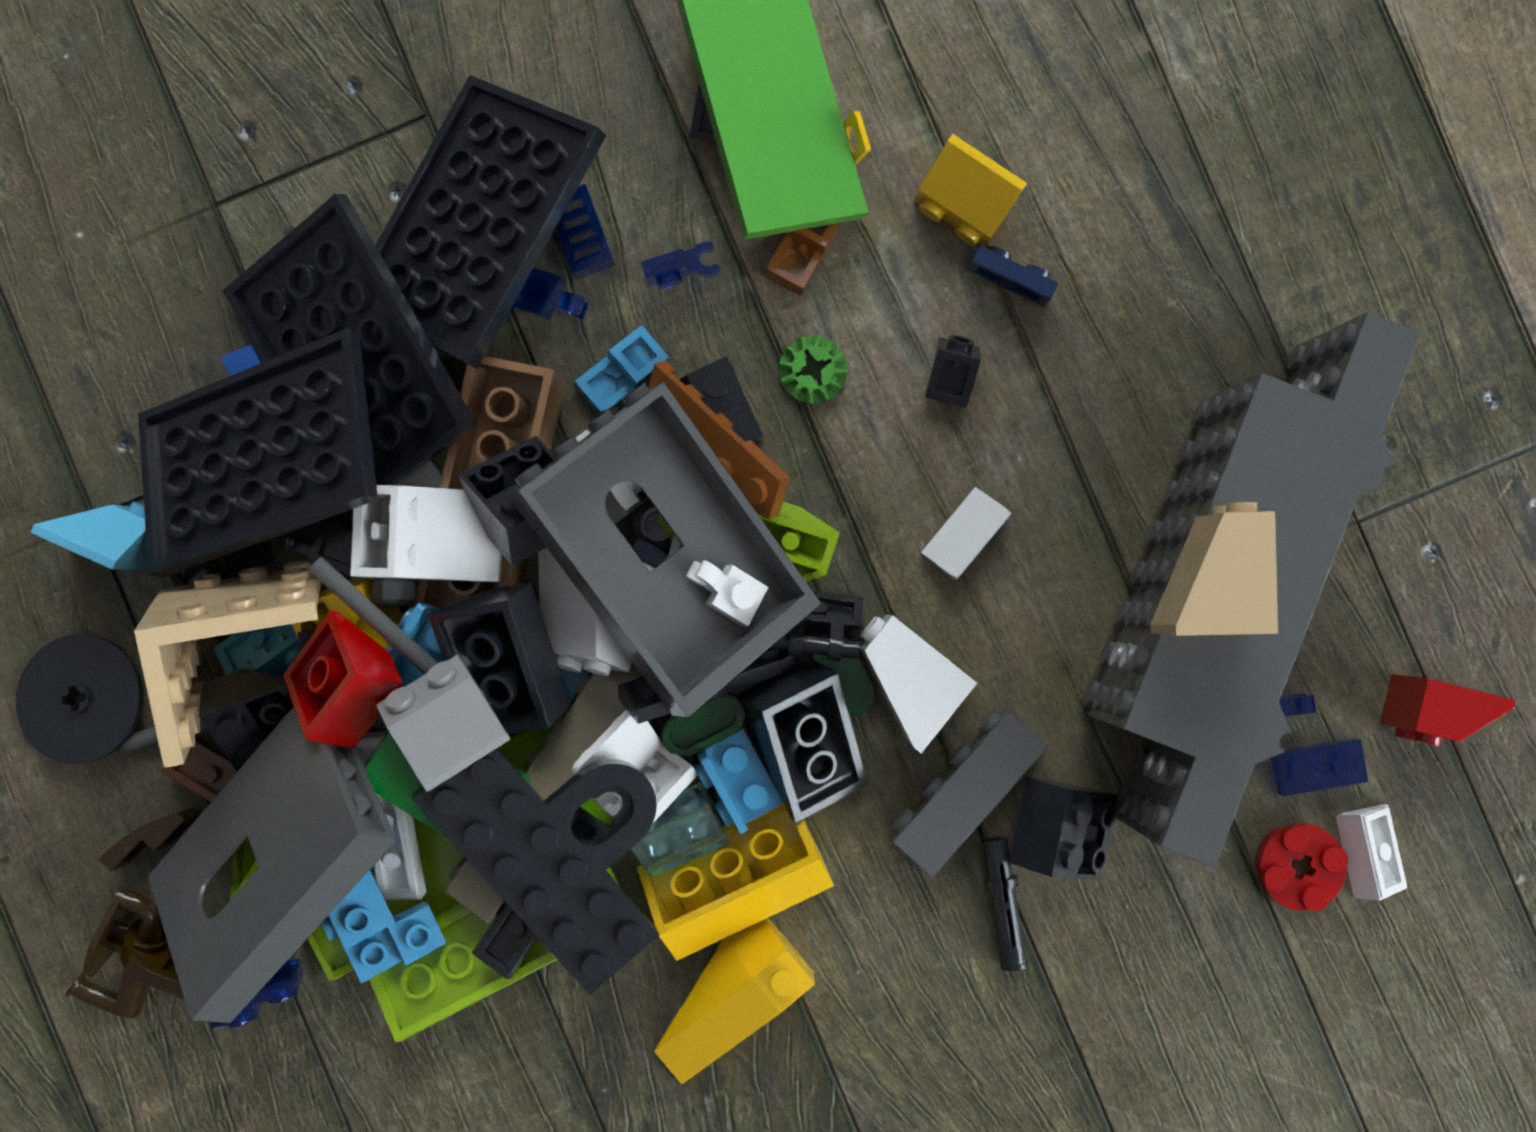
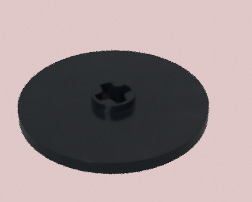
M88 634L64 636L41 648L26 665L16 692L17 718L27 740L44 756L68 764L95 762L117 751L135 730L143 707L142 680L132 658L116 643L100 636ZM80 693H85L86 701L80 702L79 705H74L73 697L80 695Z

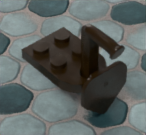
M121 887L117 891L89 944L83 973L75 980L65 995L67 997L72 995L89 1005L122 1018H135L140 1015L145 1007L150 986L181 999H184L157 906L147 897ZM135 915L139 916L140 919L133 923ZM115 951L120 953L121 962L124 967L118 993L85 979L86 976L93 977Z

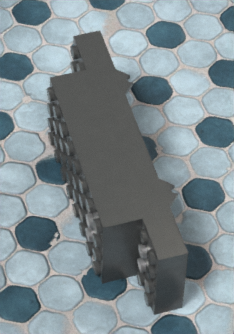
M1367 312L1313 337L1301 345H1297L1288 360L1287 368L1291 372L1287 382L1261 373L1208 397L1207 401L1201 400L1192 419V423L1197 425L1191 441L1187 439L1180 449L1177 457V464L1181 465L1176 480H1170L1164 490L1161 503L1166 505L1160 521L1155 520L1148 531L1146 544L1150 545L1146 558L1144 561L1139 560L1133 570L1130 584L1135 586L1129 601L1124 600L1117 611L1115 624L1119 625L1113 642L1107 641L1101 652L1099 664L1103 666L1098 681L1090 683L1083 704L1088 706L1085 715L1148 739L1146 747L1141 746L1134 757L1132 770L1135 771V775L1130 788L1125 787L1122 790L1116 809L1120 812L1118 820L1160 847L1215 868L1254 765L1285 752L1280 747L1279 741L1283 734L1292 733L1281 709L1279 700L1357 498L1387 485L1388 483L1383 479V471L1387 466H1396L1382 433L1420 338V332ZM1257 502L1258 512L1275 511L1278 634L1174 636L1151 633V621L1196 517L1212 515V506L1226 505V503Z

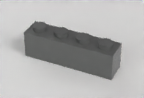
M1002 708L999 713L992 710L977 727L980 734L970 745L964 742L954 751L948 760L952 766L941 778L934 775L919 793L923 797L922 800L912 811L908 807L902 810L890 826L894 829L890 835L893 843L932 878L1049 747L1013 713L1005 708Z

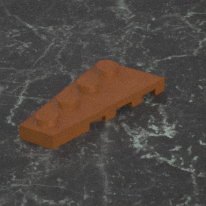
M666 360L654 363L648 389L664 382L756 513L767 520L779 516L790 476L751 440L745 442L732 429L733 423L722 413L715 414L701 401L703 395L691 384L685 386L675 377L674 373L676 370Z

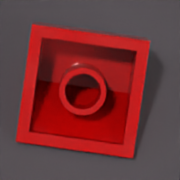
M333 610L328 612L283 674L305 739L352 749L355 748L365 733L371 729L375 720L380 715L376 705L385 700L392 691L403 685L390 652L342 614Z
M1392 674L1380 724L1395 727L1394 736L1440 747L1442 738L1460 742L1514 709L1516 700L1433 679Z

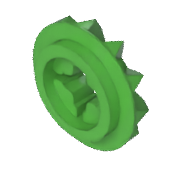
M818 334L799 337L786 347L779 363L781 383L788 394L800 402L807 404L826 402L837 395L845 383L847 377L845 355L834 341L821 337ZM805 353H808L815 363L830 362L820 371L821 386H818L817 381L811 375L796 377V374L801 373V370L806 368L807 357Z

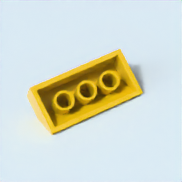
M784 803L747 823L748 831L742 834L738 831L735 823L728 827L724 825L637 867L655 927L660 934L659 937L676 961L834 886L805 820L803 819L797 823L792 821Z

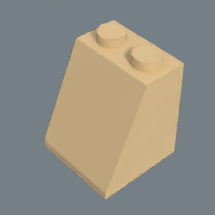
M1257 502L1226 503V505L1212 506V515L1196 517L1151 621V633L1174 636L1278 634L1275 511L1258 512Z

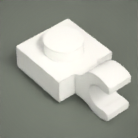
M703 560L702 563L694 561L686 575L689 580L711 592L705 603L707 606L739 626H749L769 588L734 565H726L723 571H721L706 560Z

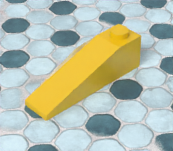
M769 917L722 939L706 968L703 969L687 999L681 1005L660 1039L654 1052L682 1085L778 1016L814 986V971Z

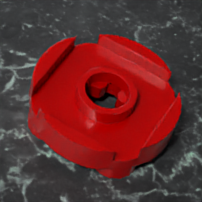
M1296 822L1292 823L1293 825H1286L1281 829L1276 828L1272 830L1261 841L1255 856V868L1259 872V880L1262 883L1261 886L1264 892L1271 899L1286 908L1296 911H1321L1337 896L1344 884L1346 867L1348 865L1346 852L1340 848L1338 842L1331 834L1312 824ZM1306 855L1309 859L1308 865L1310 869L1307 874H1302L1299 878L1294 877L1296 870L1291 867V863L1294 858L1302 860Z

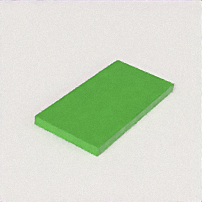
M676 0L743 240L863 219L869 211L808 0Z

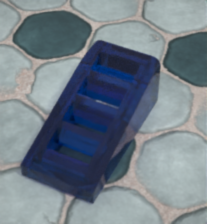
M586 184L578 186L570 201L573 202L582 198L584 206L564 213L556 226L564 252L576 280L616 265ZM588 214L590 221L566 229L564 223ZM592 229L594 230L595 236L572 244L571 237ZM599 244L601 251L577 259L576 252Z

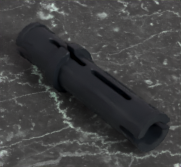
M988 837L981 840L987 877L984 878V886L986 890H990L1001 959L1000 966L1003 971H1019L1027 968L1029 965L1026 960L1015 887L1019 885L1018 875L1013 873L1012 865L1009 863L1008 837Z

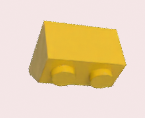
M952 133L918 189L914 201L920 204L919 210L929 219L935 222H940L942 219L956 228L954 233L965 243L976 246L978 243L985 248L1027 183Z

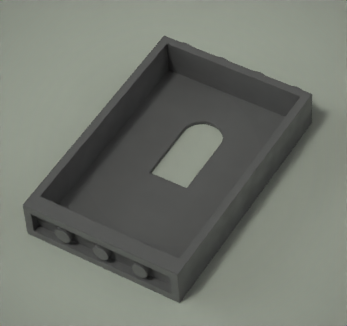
M664 382L651 389H648L644 383L622 399L627 406L616 415H613L609 409L590 422L587 427L592 433L580 442L573 436L551 452L555 460L545 468L541 469L536 463L515 478L514 481L519 487L507 496L671 715L689 717L817 608L821 602ZM630 482L640 487L683 545L651 572H649L607 514L605 507L606 496L609 490L617 483ZM703 560H706L721 571H723L726 565H734L769 587L748 627L739 626L705 604L711 592L686 577L694 561L702 563Z
M294 706L148 875L190 1020L231 1023L396 841L356 746L352 749L306 740ZM248 836L259 868L215 917L208 918L202 906L205 887L212 876Z

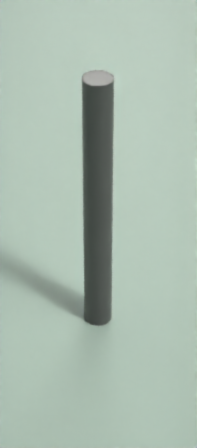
M320 557L311 565L309 571L423 675L427 674L434 665L438 664L437 661L324 558Z

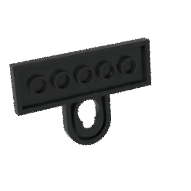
M496 748L427 792L422 785L412 793V800L589 995L660 935L657 928L606 871L607 868L648 833L656 815L657 803L654 789L642 771L631 763L618 759H604L593 762L577 772L544 800L503 752ZM606 792H614L620 795L622 798L621 809L613 816L611 827L605 835L598 839L586 840L579 838L572 832L571 820L573 814L588 799L598 798Z

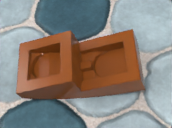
M841 223L786 232L767 265L764 276L801 296Z

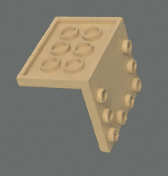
M310 560L288 562L284 564V570L267 572L266 567L248 568L239 571V577L221 579L220 574L203 575L194 578V584L164 588L159 591L135 628L134 633L164 768L183 765L190 747H195V734L200 733L201 719L199 711L202 683L206 681L199 682L196 666L202 664L201 651L197 639L318 620L317 603L321 581L309 571L311 567Z

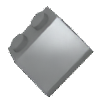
M458 654L448 661L434 665L427 674L406 687L395 689L385 700L376 705L387 729L427 792L510 740L483 692Z

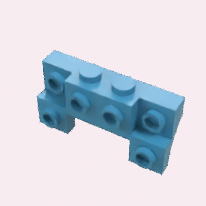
M370 870L321 923L329 941L338 937L361 983L401 961L408 965L446 944L445 938L426 901L392 916Z

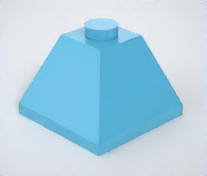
M132 501L130 507L109 505L33 525L30 532L112 570L148 571L144 505Z

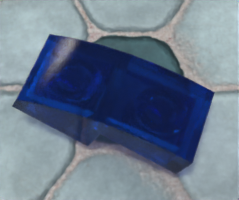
M300 959L285 962L231 1023L210 1022L211 1028L226 1025L228 1027L243 1026L257 1019L262 1002L280 1003L292 996H297L303 977Z

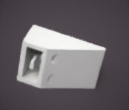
M377 485L378 500L353 510L350 576L369 579L501 582L502 553L488 538L465 490Z

